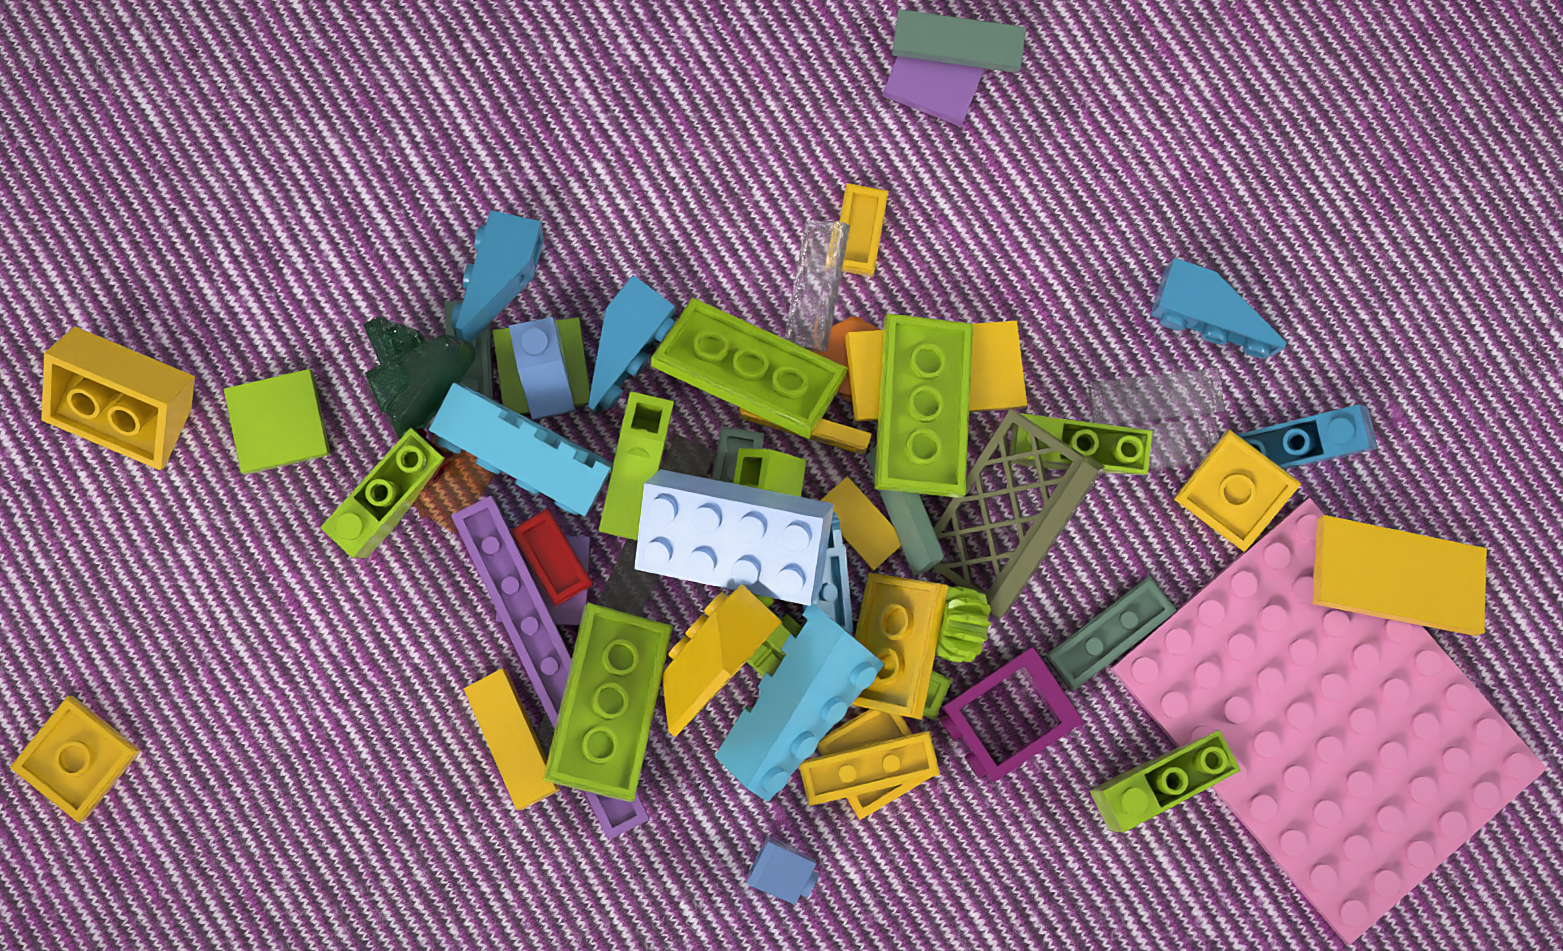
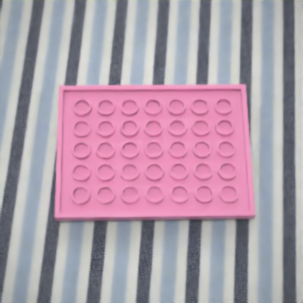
M1307 498L1109 669L1177 748L1216 730L1221 731L1241 771L1211 786V788L1343 942L1351 945L1547 768L1422 625L1312 604L1317 519L1324 514L1310 498Z

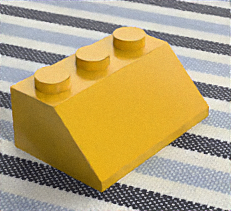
M74 326L44 353L41 420L161 471L166 466L192 409L195 376Z
M743 584L729 597L723 591L718 594L703 611L709 618L702 614L686 631V635L668 653L673 661L662 673L668 732L674 737L718 694L782 623Z

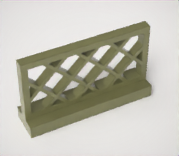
M1010 409L966 477L965 496L962 498L954 497L934 527L938 540L940 538L956 536L961 560L948 563L941 560L933 569L960 587L974 589L978 593L985 594L987 604L990 605V612L1002 619L1011 610L1105 466L1092 457L1087 458L1014 409ZM1013 423L1029 432L1032 451L1009 455L1005 436ZM1038 439L1050 447L1039 449ZM1000 447L1002 457L991 459L997 448ZM1058 451L1073 461L1063 477L1046 480L1041 454ZM1034 456L1039 481L1015 486L1010 460ZM1003 462L1008 488L985 492L981 473L986 465ZM976 483L978 494L968 495ZM1059 483L1050 496L1047 485ZM1040 487L1044 507L1039 514L1022 517L1017 491ZM1010 493L1015 518L992 522L987 497ZM979 499L984 524L962 528L958 509L963 502ZM952 520L954 530L944 532ZM1034 521L1026 533L1024 522ZM1016 524L1020 540L1016 550L998 553L993 528ZM986 530L991 555L968 559L963 534ZM1010 557L1002 569L1000 559ZM987 561L993 562L996 580L989 591L973 582L970 569L971 564ZM962 566L964 575L954 568Z

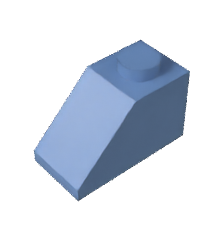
M548 317L510 325L509 330L517 369L532 420L575 412L576 409L559 327L554 318Z
M767 835L747 873V884L787 902L796 904L800 895L805 898L809 897L820 874L813 871L817 864L815 859Z

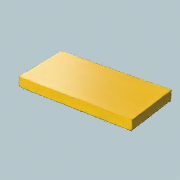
M1017 321L973 324L969 413L1025 408L1027 406ZM883 330L848 332L845 335L854 420L855 422L878 420Z
M1323 515L1317 519L1312 604L1478 636L1485 633L1487 548Z

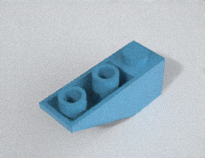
M490 210L486 225H479L474 243L475 250H478L475 263H468L464 272L463 289H467L463 303L457 302L455 304L451 318V328L456 329L461 346L467 347L533 280L544 243L541 221Z
M1174 258L1165 267L1150 316L1160 319L1162 326L1177 331H1184L1185 328L1201 332V338L1215 344L1225 345L1228 341L1243 346L1242 351L1257 358L1273 357L1285 349L1287 342L1216 271Z
M634 275L630 277L605 310L588 402L589 409L596 416H598L602 409L608 412L615 406L624 392L620 389V386L630 374L633 377L640 374L650 360V356L646 353L657 340L660 343L663 341L676 322L673 320L677 315L675 306Z
M1360 404L1237 434L1284 470L1378 449L1368 406Z

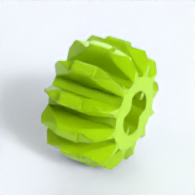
M960 586L948 587L935 655L948 661L961 663L962 661L972 662L976 655L981 654L983 642L988 639V627L991 625L988 621L991 609L990 605L987 604L985 594Z

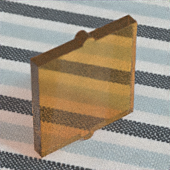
M435 434L431 442L444 453L451 452L455 456V460L436 483L431 486L425 485L412 506L419 510L420 517H430L455 534L457 527L451 515L475 504L496 474L476 464L475 462L478 457L462 449L460 454H457L436 443L438 435Z

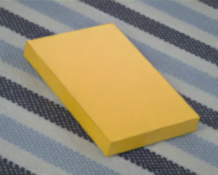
M868 573L855 639L885 665L877 673L873 683L864 689L851 705L922 720L949 586L928 581Z

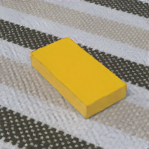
M846 183L831 265L832 270L873 277L888 190Z
M848 476L820 500L834 503L833 512L835 511L840 519L842 538L872 571L901 547L893 525Z

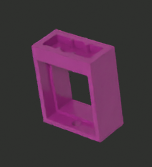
M1034 647L1025 648L943 703L940 708L945 715L939 718L951 739L955 741L961 738L970 753L965 755L964 758L977 778L980 779L986 776L989 781L994 783L1084 723ZM1020 669L1056 724L995 764L960 709Z

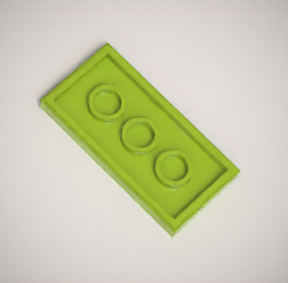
M693 297L651 357V367L807 439H810L846 379L848 368Z
M889 313L884 317L874 489L956 498L965 496L973 323Z
M587 603L584 606L543 781L627 802L634 801L672 633V625L592 603Z

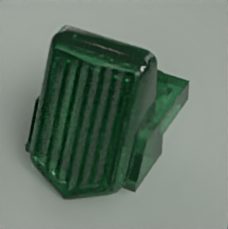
M377 316L364 323L363 326L380 365L365 372V375L381 413L387 414L393 430L400 440L410 428L417 430L421 427L424 429L440 409L453 382H460L473 364L476 351L471 342L449 334L437 336L427 342L419 330Z

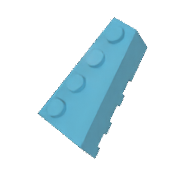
M453 382L429 428L430 432L438 435L436 443L457 454H460L462 449L478 457L475 463L498 475L501 471L516 478V485L536 495H539L540 492L556 500L555 505L574 515L581 514L586 516L592 510L613 468V462L460 382Z
M814 603L810 606L808 605L802 614L807 619V622L799 635L790 634L781 648L786 655L774 674L766 673L758 685V701L754 707L744 708L715 755L745 788L767 802L785 787L792 773L804 759L813 754L820 740L834 724L845 716L847 708L864 689L873 683L877 673L885 665Z

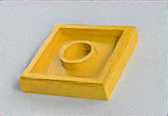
M1228 429L1175 494L1174 500L1243 552H1246L1301 483L1232 430Z
M67 696L9 768L76 822L81 823L87 819L142 750L77 698Z
M868 709L826 734L818 743L817 749L821 756L911 735L912 732L902 715ZM929 778L846 798L858 819L861 820Z

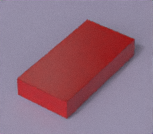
M549 508L510 530L555 608L594 585Z

